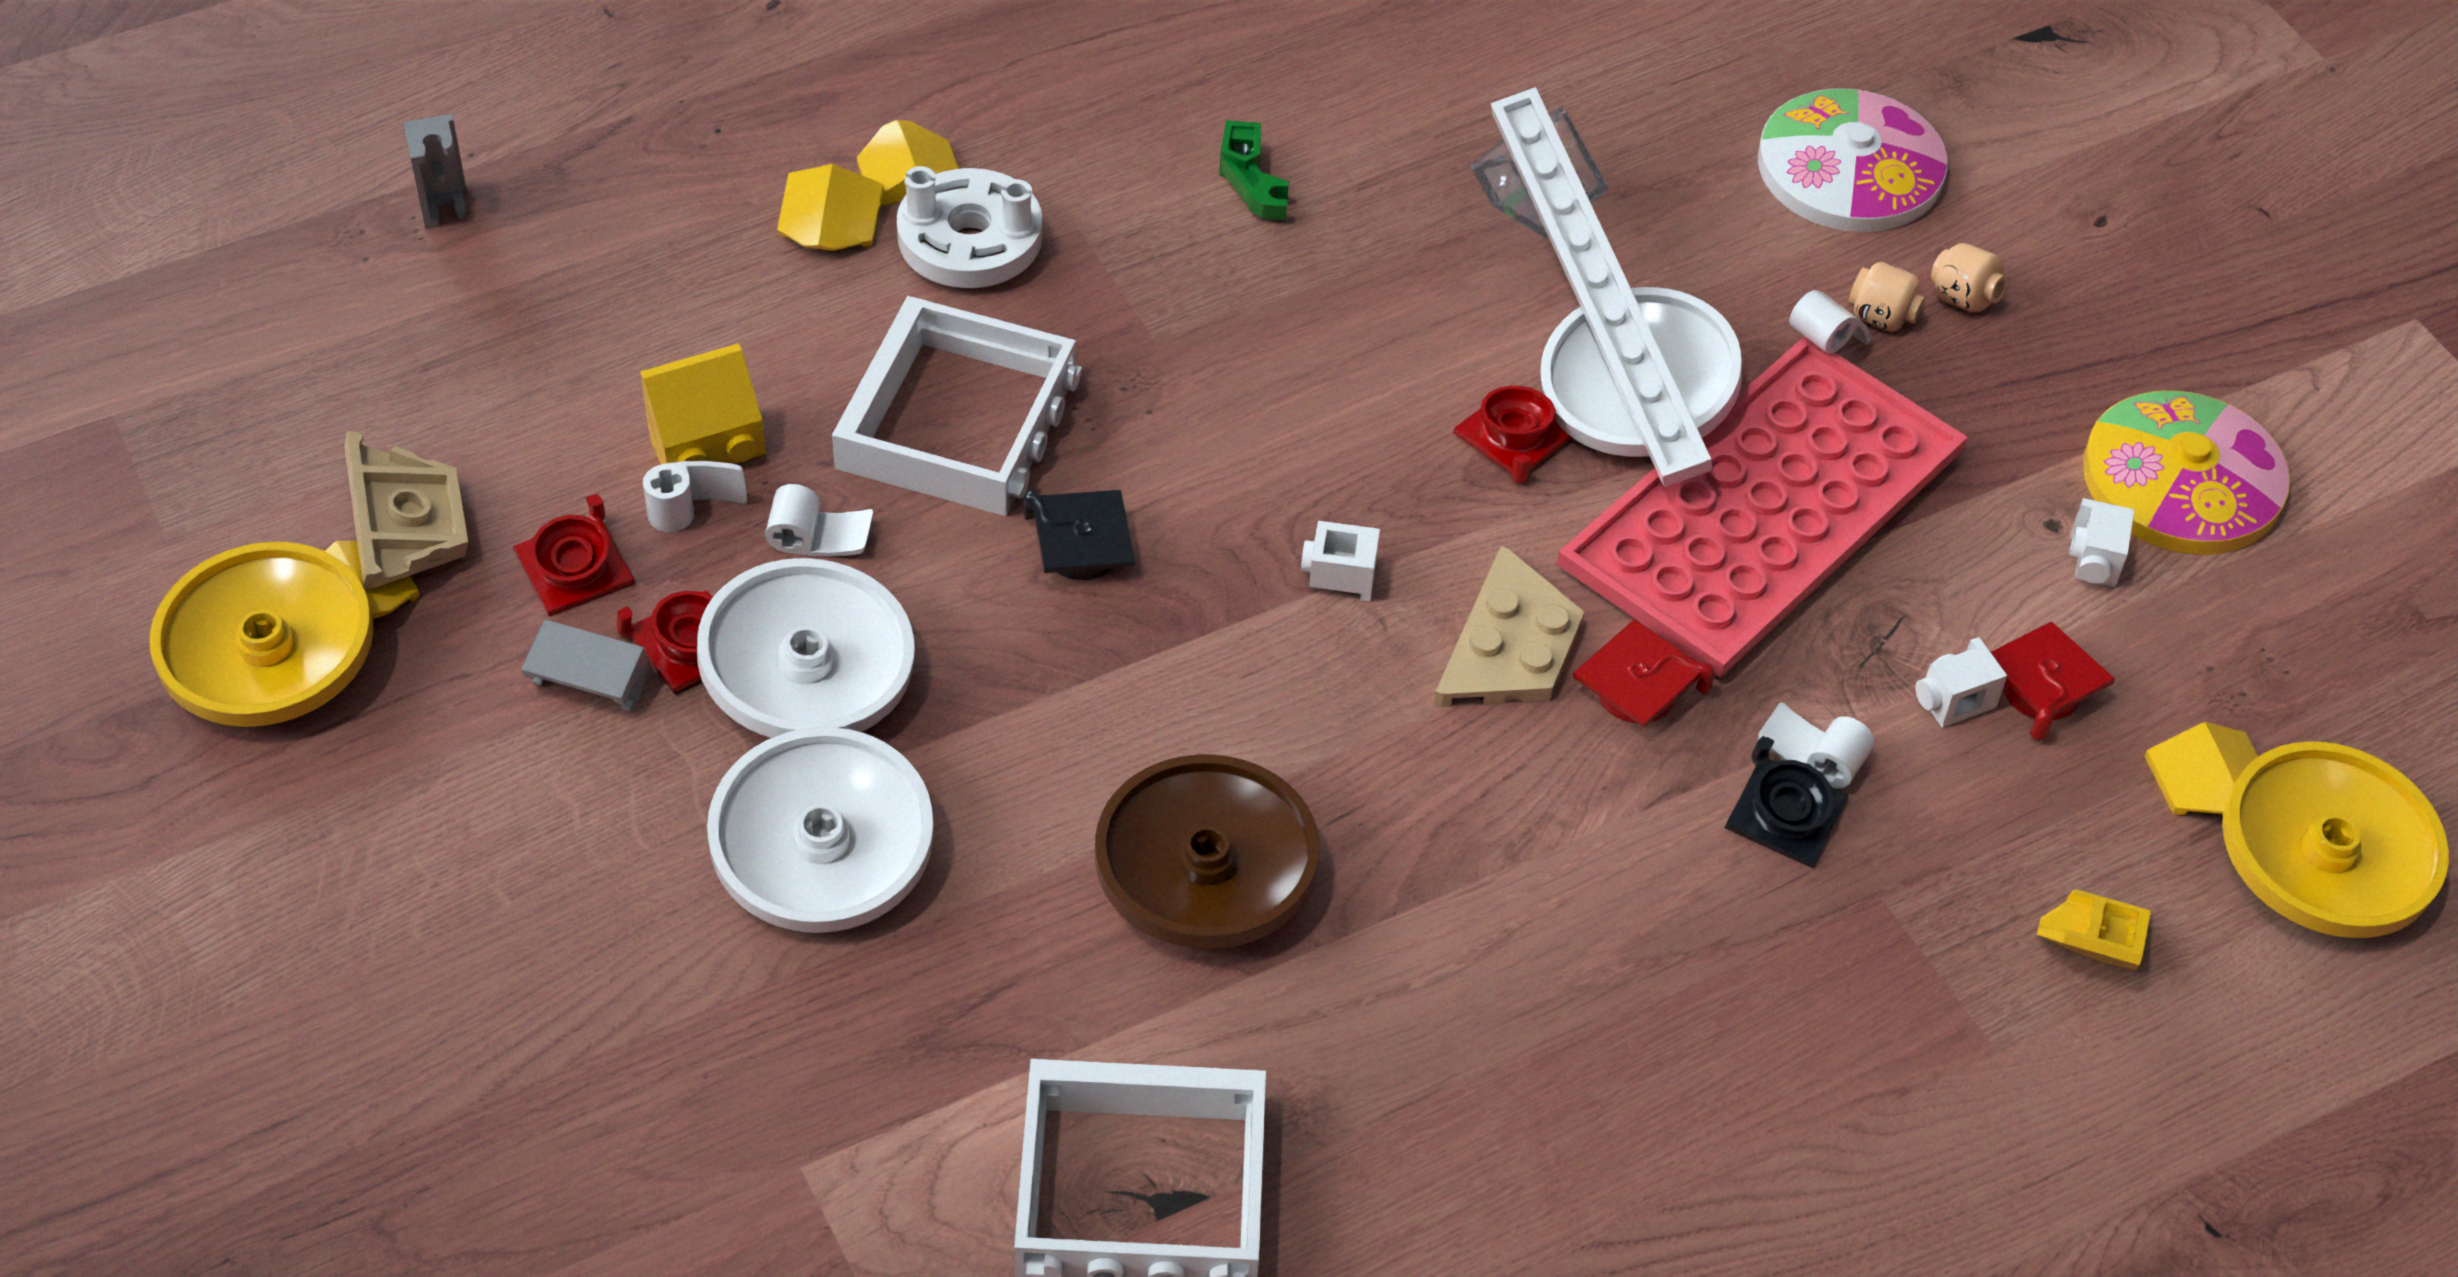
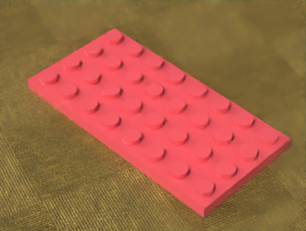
M1804 336L1742 390L1725 419L1713 431L1702 438L1712 460V471L1664 487L1656 469L1653 468L1559 551L1557 565L1698 663L1711 664L1714 667L1715 674L1721 678L1965 449L1968 437L1836 353L1827 354Z

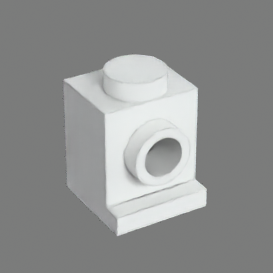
M2085 498L2082 499L2070 537L2072 541L2069 556L2078 558L2075 579L2116 588L2128 555L2134 509Z
M1318 521L1315 541L1305 540L1301 561V571L1310 572L1309 587L1361 594V601L1370 602L1377 563L1380 529Z
M1977 637L1970 640L1967 651L1957 655H1943L1930 664L1926 678L1916 682V695L1922 707L1928 711L1930 710L1943 728L1997 708L2007 674L1982 640Z

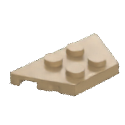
M347 431L344 448L364 589H373L464 557L468 546V536L457 468L435 460L422 459L413 452L397 446L392 448L390 454L362 444L363 434Z
M1500 546L1435 691L1434 705L1450 707L1452 698L1482 697L1483 705L1504 704L1510 700H1521L1523 702L1550 701L1581 629L1585 611L1510 549Z

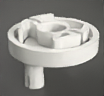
M917 166L906 172L905 184L907 194L903 198L897 213L898 245L905 261L920 275L936 283L951 287H987L1005 282L1017 276L1038 255L1042 244V212L1037 199L1032 193V187L1026 181L1014 179L1000 172L979 168L954 169L935 174L928 167ZM964 228L982 230V232L976 234H962L957 231ZM926 240L928 243H930V244L933 245L934 247H936V248H938V249H940V250H942V251L947 252V254H946V253H943V252H940V251H938V250H936V249H934L933 247H931L930 245H928L926 242L920 243V241ZM1003 250L1005 251L1004 253L1002 252V253H999V254L990 256L991 254H994V253H997V252H1000V251H1003Z

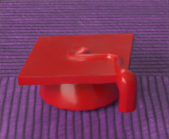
M1517 385L1504 386L1490 391L1482 399L1480 409L1454 427L1453 434L1512 474V479L1516 484L1525 483L1531 469L1572 439L1554 420L1555 408L1552 401L1546 395L1533 388Z
M599 494L586 497L589 517L569 514L553 518L542 525L532 539L513 546V550L548 616L635 584L632 574L603 524L606 511L604 502Z
M685 590L672 593L658 602L652 611V616L634 624L631 623L633 614L628 606L621 608L617 612L616 628L618 635L625 639L631 638L636 645L644 647L650 664L673 693L702 680L697 663V637L702 615L714 597L707 590L703 592Z
M1635 619L1573 673L1575 680L1598 695L1601 705L1611 715L1626 722L1638 723L1644 728L1651 722L1667 715L1673 707L1674 701L1695 681L1698 680L1696 689L1703 695L1709 693L1715 676L1714 667L1711 664L1698 663Z
M2052 621L1990 652L2007 674L2003 692L2011 706L2023 715L2035 719L2029 733L2037 741L2048 738L2053 721L2069 716L2077 709L2080 701L2113 685L2115 681L2111 674Z

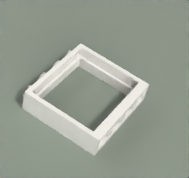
M907 296L832 434L835 469L1007 516L1015 498H1023L1027 490L1030 478L1029 469L1033 461L1039 463L1043 458L1047 445V432L1050 426L1057 427L1061 421L1065 406L1064 398L1067 392H1074L1078 386L1082 367L1076 365V340ZM922 345L1046 378L1000 472L873 438Z
M1030 1059L1014 1245L1015 1277H1258L1266 1071ZM1047 1110L1245 1120L1240 1248L1037 1238Z

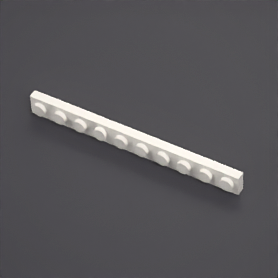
M1536 87L1491 103L1495 122L1663 486L1667 487L1712 471L1711 457Z

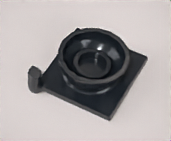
M1029 490L1024 494V519L1034 518L1044 573L1057 572L1059 575L1073 580H1090L1105 575L1113 568L1135 566L1121 490L1039 495L1035 490Z
M1762 736L1757 741L1751 754V759L1756 767L1725 825V829L1813 868L1849 795L1832 788L1825 776L1810 764L1797 760H1779L1776 762L1770 760L1769 751L1774 744V740Z

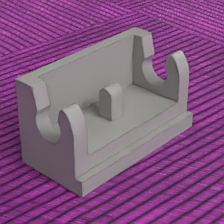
M452 114L403 122L425 229L439 226L440 215L438 208L442 205H453L457 218H463L466 213V206L462 191H467Z
M544 619L521 668L523 675L532 678L531 682L543 686L546 680L611 698L614 702L621 704V709L632 711L636 706L647 680H650L653 673L644 647Z

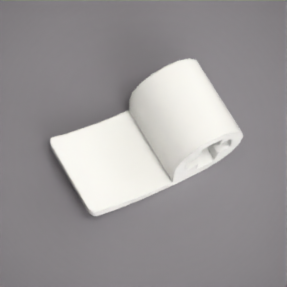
M1812 290L1804 295L1795 305L1789 318L1790 326L1827 354H1833L1845 345L1851 335L1865 345H1868L1871 341V334L1867 326L1860 319L1828 295L1818 290Z
M712 461L667 463L653 467L643 478L648 520L651 526L662 532H677L691 524L694 518L693 500H720L747 504L743 468L739 465Z
M798 484L784 485L775 492L765 538L771 547L789 554L826 557L861 554L866 548L873 510L868 509L845 513L820 512V499L813 490Z
M1783 702L1778 704L1758 735V740L1762 736L1774 740V744L1769 752L1780 760H1797L1810 764L1825 776L1833 788H1844L1851 783L1875 745V739L1870 729L1854 718L1847 716L1838 717L1832 721L1826 732H1823L1808 723Z

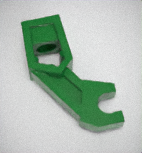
M1226 120L1220 150L1219 175L1229 180L1249 206L1250 212L1264 219L1286 220L1289 181L1262 173L1260 170L1261 123Z

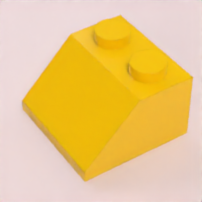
M739 343L640 371L650 441L660 464L683 461H712L734 464L766 454L763 419Z

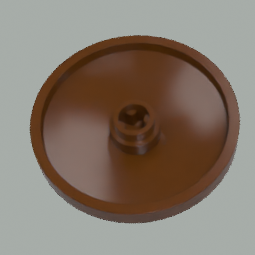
M1209 754L1187 755L1168 759L1145 768L1124 782L1115 791L1104 807L1097 825L1095 835L1096 872L1100 885L1112 906L1122 917L1142 932L1156 939L1182 947L1197 949L1229 948L1256 941L1273 933L1291 920L1302 908L1313 889L1317 877L1319 862L1318 830L1313 815L1302 797L1292 786L1273 772L1249 761L1230 756Z

